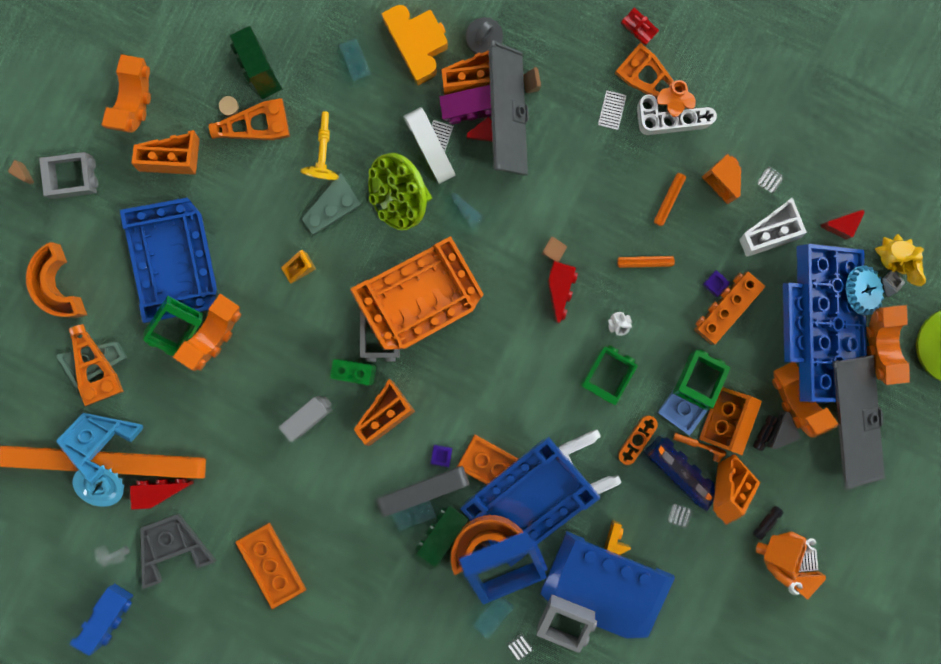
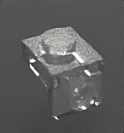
M104 545L94 550L97 562L102 564L103 567L112 562L115 565L126 559L124 555L130 552L127 545L112 554H109Z

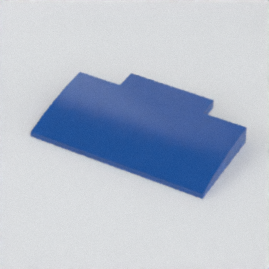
M815 244L797 246V283H783L784 362L799 363L800 402H836L833 361L867 355L866 316L860 315L852 309L846 295L848 275L854 268L865 266L864 250Z

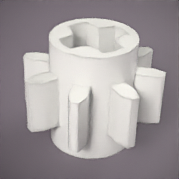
M623 312L612 314L608 320L610 332H616V335L623 336L632 328L630 315L625 316Z

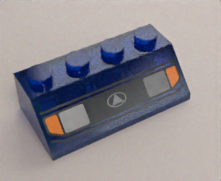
M658 436L643 453L698 507L707 512L714 501L715 484L708 477L704 479L700 475L702 471L695 464L691 466L686 461L688 457L680 450L677 452L673 448L674 443L669 438Z

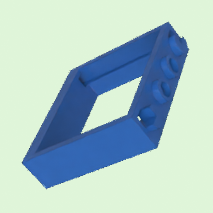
M527 531L459 558L465 577L483 605L547 578L545 571L548 569L535 538H530ZM530 553L533 560L531 564L485 583L481 581L478 575Z

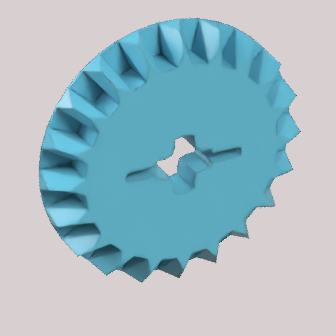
M865 265L854 268L846 281L848 302L852 309L860 315H872L877 308L882 306L881 301L884 300L882 296L885 292L882 290L884 284L881 283V277L878 276L877 271L873 270V267Z
M104 465L101 466L105 472L92 487L82 474L77 471L72 481L73 488L76 494L85 502L95 506L106 507L114 505L121 499L124 493V484H122V479L118 478V473L112 472V468L108 470L105 469ZM102 481V485L100 487L98 486V488L95 490L97 486L96 484Z

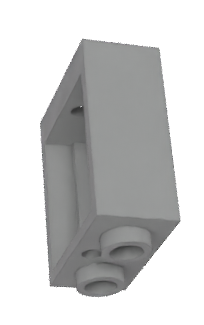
M81 152L39 158L43 195L45 197L57 199L97 193L98 180L94 174L96 162L90 154ZM81 160L84 186L58 189L55 164Z
M360 311V358H365V361H376V358H384V361H396V358H400V349H394V353H366V318L362 311Z
M316 396L278 428L290 442L296 441L333 410L330 407L332 404L325 396Z
M552 594L538 622L536 636L580 653L583 646L586 647L589 642L590 632H594L596 628L595 611ZM556 612L585 624L579 638L550 627Z

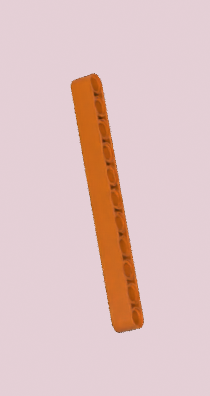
M0 446V467L78 471L62 449ZM99 451L91 461L100 467L104 465L105 469L109 470L112 468V472L118 474L200 479L205 478L207 458Z

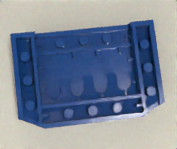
M188 198L120 210L140 301L139 307L142 322L144 324L151 322L167 295L199 312L208 311L215 301L218 289L203 217ZM166 311L161 320L175 318L176 316Z
M566 531L540 592L547 601H549L553 594L595 611L596 626L626 639L648 638L675 576L658 568L652 569L588 543L584 538Z

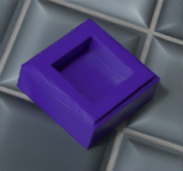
M715 270L702 285L715 297H718L730 282Z
M434 445L430 464L449 467L452 448Z

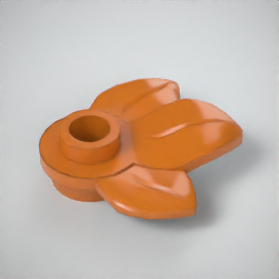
M682 80L672 82L669 88L662 89L657 97V104L667 105V110L673 117L679 116L684 108H695V97L688 92L687 84Z

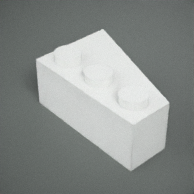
M793 198L789 199L785 204L743 234L740 242L746 257L799 240L807 233Z

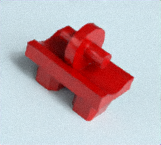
M635 7L621 21V24L645 46L659 32V29L648 20L649 18L643 16Z

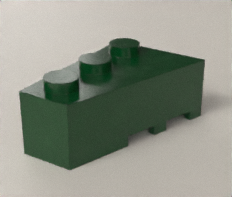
M251 26L229 35L233 42L230 46L234 54L239 55L237 62L241 69L245 68L246 72L243 75L248 84L252 82L262 100L283 90Z
M450 505L446 509L442 508L436 516L438 518L437 522L429 526L425 532L427 536L423 541L420 540L414 549L416 551L412 555L413 559L429 570L435 569L468 521V518Z

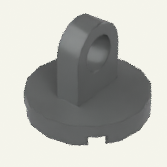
M482 17L475 19L466 30V43L474 54L488 51V41L493 40L502 44V28L497 21L491 18Z

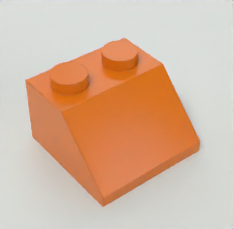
M727 154L708 170L702 178L729 204L741 196V167L735 157Z

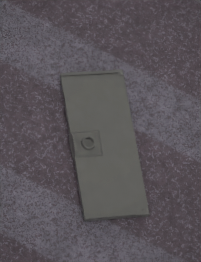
M491 40L488 41L493 167L496 171L526 176L528 175L526 123L529 120V110L524 100L523 53Z
M874 355L833 361L844 489L847 490L885 479L880 427L883 425V412L878 406Z

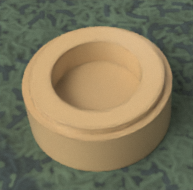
M226 96L220 100L219 109L225 116L231 117L238 113L239 104L235 98Z

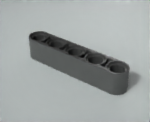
M459 466L376 498V502L382 517H386L461 489L470 483L464 467Z

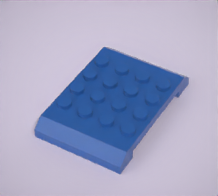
M547 437L474 494L460 509L470 521L485 515L505 517L517 524L523 532L527 531L530 538L534 537L536 543L539 544L580 511L586 510L598 501L600 495L554 442ZM488 540L491 545L498 543V541ZM525 555L507 562L508 565L512 567Z

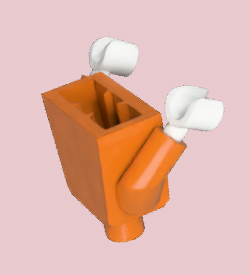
M790 531L779 535H772L769 544L758 542L756 553L764 555L767 570L780 583L789 587V592L792 595H799L795 591L794 586L802 589L803 585L799 582L793 583V580L797 578L805 552L811 553L815 550L810 545H815L816 540L812 538L806 540L805 537Z

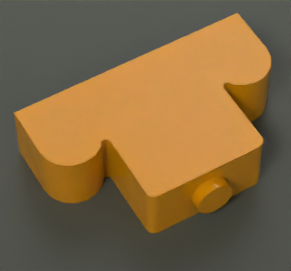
M404 5L394 6L381 13L383 21L416 84L419 86L435 77L437 66L433 57L448 49V41L444 35L446 30L442 22H437L431 10L411 19L409 10Z

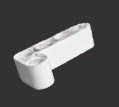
M652 95L643 96L637 105L639 129L645 135L706 129L717 118L716 111L710 107L683 110L677 117L671 116L669 112L658 113L657 100ZM643 102H648L651 105V109L644 108ZM683 117L690 118L691 124H686L683 121ZM664 119H670L672 126H667L664 123ZM645 121H651L653 128L646 127Z
M420 107L404 115V120L413 133L437 183L441 184L456 176L424 110Z

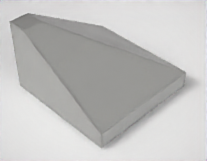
M892 270L882 279L887 297L897 293L905 284V281L896 271L892 272Z

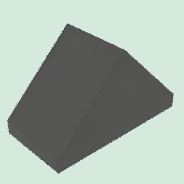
M780 411L778 422L774 426V431L767 444V447L778 449L801 439L791 414L788 412Z

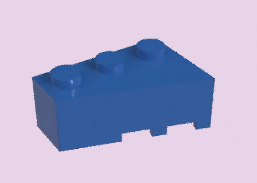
M115 583L109 586L93 608V613L88 621H84L81 627L83 629L79 636L75 639L73 638L69 644L88 656L92 655L103 645L107 646L113 637L110 635L113 629L116 630L123 620L121 619L122 614L130 609L132 605L131 599L134 595Z

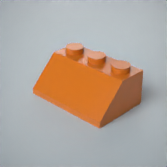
M722 387L714 408L709 410L699 440L743 455L762 401Z

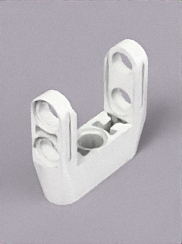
M598 429L566 442L558 448L572 463L568 454L595 443L601 436ZM619 475L607 476L590 485L600 494L622 482Z

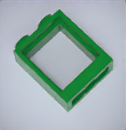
M167 295L145 329L143 341L147 345L157 347L167 355L173 356L184 341L192 338L202 323L203 313ZM166 311L190 323L178 343L153 332Z
M608 345V347L602 346L580 386L616 406L638 365L634 363V358L626 354L623 357L618 354V349ZM605 354L629 367L613 395L589 382Z
M695 350L690 353L672 394L706 411L713 409L731 367L726 365V362L721 359L710 357L706 351ZM697 360L720 371L710 397L686 386Z
M333 359L330 379L372 385L374 384L377 365Z

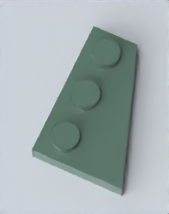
M340 173L339 179L331 183L302 219L312 235H315L362 205L342 173Z
M119 342L98 345V348L112 367L128 358ZM91 348L81 350L83 362H88L95 358ZM74 352L56 355L75 388H78ZM96 364L89 366L86 371L88 381L103 373Z

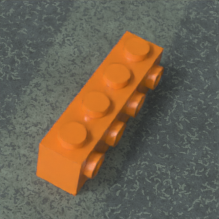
M749 271L743 274L740 272L733 279L734 284L730 288H725L720 294L722 298L709 306V313L705 317L701 316L696 321L695 325L697 326L694 331L710 345H715L766 287Z

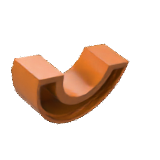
M121 54L116 70L119 81L118 97L113 108L106 107L101 125L106 129L132 133L146 119V105L151 100V94L148 93L150 67L146 65L144 58Z
M53 242L45 244L33 255L27 267L26 285L30 297L40 309L51 315L69 318L87 316L81 297H65L56 287V273L62 265L67 263L61 245Z
M219 294L208 309L207 318L198 332L190 340L184 341L173 356L174 359L192 371H201L212 357L216 358L221 351V345L223 342L229 341L233 334L231 330L242 315L240 313V306L222 294Z
M907 305L877 308L871 316L869 327L866 328V336L869 342L867 355H874L876 377L886 385L910 382L909 363L902 355L899 341L901 328L904 325H908Z
M791 362L773 371L774 379H772V383L783 401L781 403L782 408L785 412L791 414L797 429L801 428L808 437L815 438L838 426V422L828 408H821L817 402H800L799 367L795 362Z
M497 515L480 516L468 522L459 532L452 548L451 566L454 575L463 572L459 558L473 553L476 545L486 540L503 541L522 533V529L513 521Z

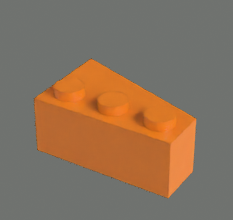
M489 50L483 53L479 52L468 60L464 61L463 59L441 69L444 95L490 85Z
M192 130L188 131L187 134L172 135L167 139H156L136 144L133 147L131 164L139 172L196 175L200 138Z
M388 379L385 387L377 395L371 407L367 409L354 428V431L364 445L370 446L413 414L415 410L394 381Z
M735 454L718 463L713 511L726 525L745 514L760 485V481Z

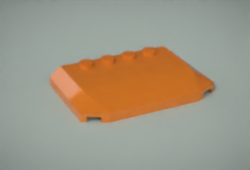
M451 236L370 280L350 288V292L383 350L406 349L471 313L484 295Z

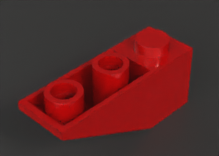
M554 261L547 282L555 321L559 324L561 320L564 321L566 318L567 310L565 305L566 302L571 300L573 291H570L572 283H576L578 273L575 272L576 267Z
M176 478L175 482H168V479H157L156 483H149V480H139L137 484L130 486L131 510L153 508L194 484V481H187V478Z

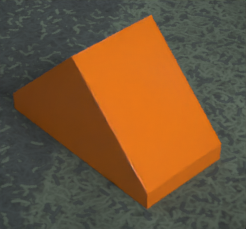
M819 571L798 572L797 578L793 580V583L799 582L803 585V588L799 589L794 586V589L808 600L826 580V575Z

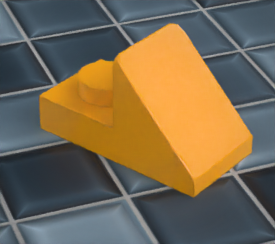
M612 520L604 549L621 555L630 550L631 547L628 544L618 542V539L621 540L624 529L621 528L622 524L620 522Z

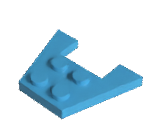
M82 413L57 439V444L92 487L105 471L104 468L93 463L91 460L115 434L132 442L143 430V425Z

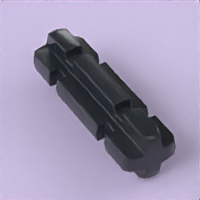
M773 415L767 416L766 424H763L757 436L758 440H755L753 445L759 451H764L765 443L769 441L774 431L773 427L778 422V418Z
M777 506L772 508L771 514L768 513L759 524L760 527L753 531V535L757 539L762 540L766 536L765 533L772 529L778 521L777 518H781L784 514L782 509Z

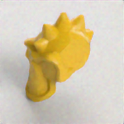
M896 234L893 240L883 237L882 246L875 248L876 253L880 256L881 263L888 270H892V272L897 271L900 274H907V281L912 285H924L926 283L922 264L924 248L915 247L912 239L904 241L899 234Z

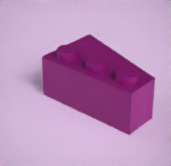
M490 85L439 96L442 119L449 122V124H458L464 120H476L488 116L492 117Z

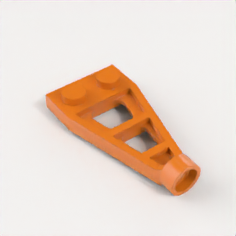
M639 43L615 71V74L629 86L645 94L652 95L656 99L660 92L655 87L661 80H664L669 86L674 82L656 55L642 43ZM646 66H651L657 74V79L651 84L640 80L638 77Z
M282 98L261 102L220 122L209 124V132L212 139L221 137L276 140L290 137ZM259 114H265L268 128L266 130H254L251 126V119ZM245 120L247 131L234 132L232 124Z
M84 324L69 328L68 331L73 344L77 385L84 406H89L124 392L117 373L88 332H86ZM88 346L91 348L95 358L88 362H83L81 349ZM96 364L103 371L104 377L91 383L87 379L86 371L89 366Z

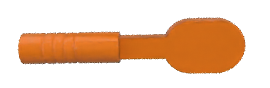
M674 433L673 440L693 447L698 446L714 453L713 461L719 463L727 454L723 449L699 443L696 439Z

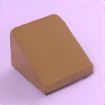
M535 67L523 75L526 93L537 92L541 88L539 71Z
M14 160L8 170L9 174L23 182L34 184V180L26 166Z
M551 236L542 255L559 262L567 246Z

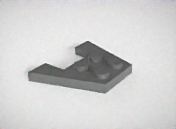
M180 514L141 528L142 589L163 581L156 563L191 551L197 569L217 561Z

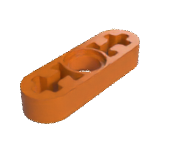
M646 415L639 420L618 451V459L621 463L630 465L635 462L658 427V422L654 417ZM651 419V424L653 425V427H648L645 430V432L648 433V435L646 436L644 433L638 431V429L640 428L641 430H644V428L646 427L644 421H649ZM639 434L642 436L643 442L637 446L633 444L632 439L635 435ZM628 444H630L633 448L637 449V451L635 452L634 450H632L630 452L631 459H626L624 461V456L622 454L623 452H629L631 448L627 446Z

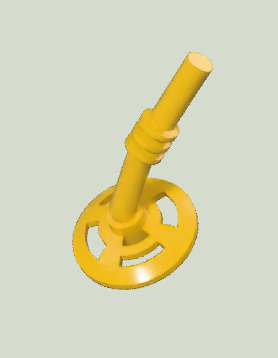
M323 111L321 114V129L318 131V141L320 142L318 162L315 163V166L301 168L300 172L315 178L337 180L339 175L327 169V164H325L330 131L328 129L329 112Z

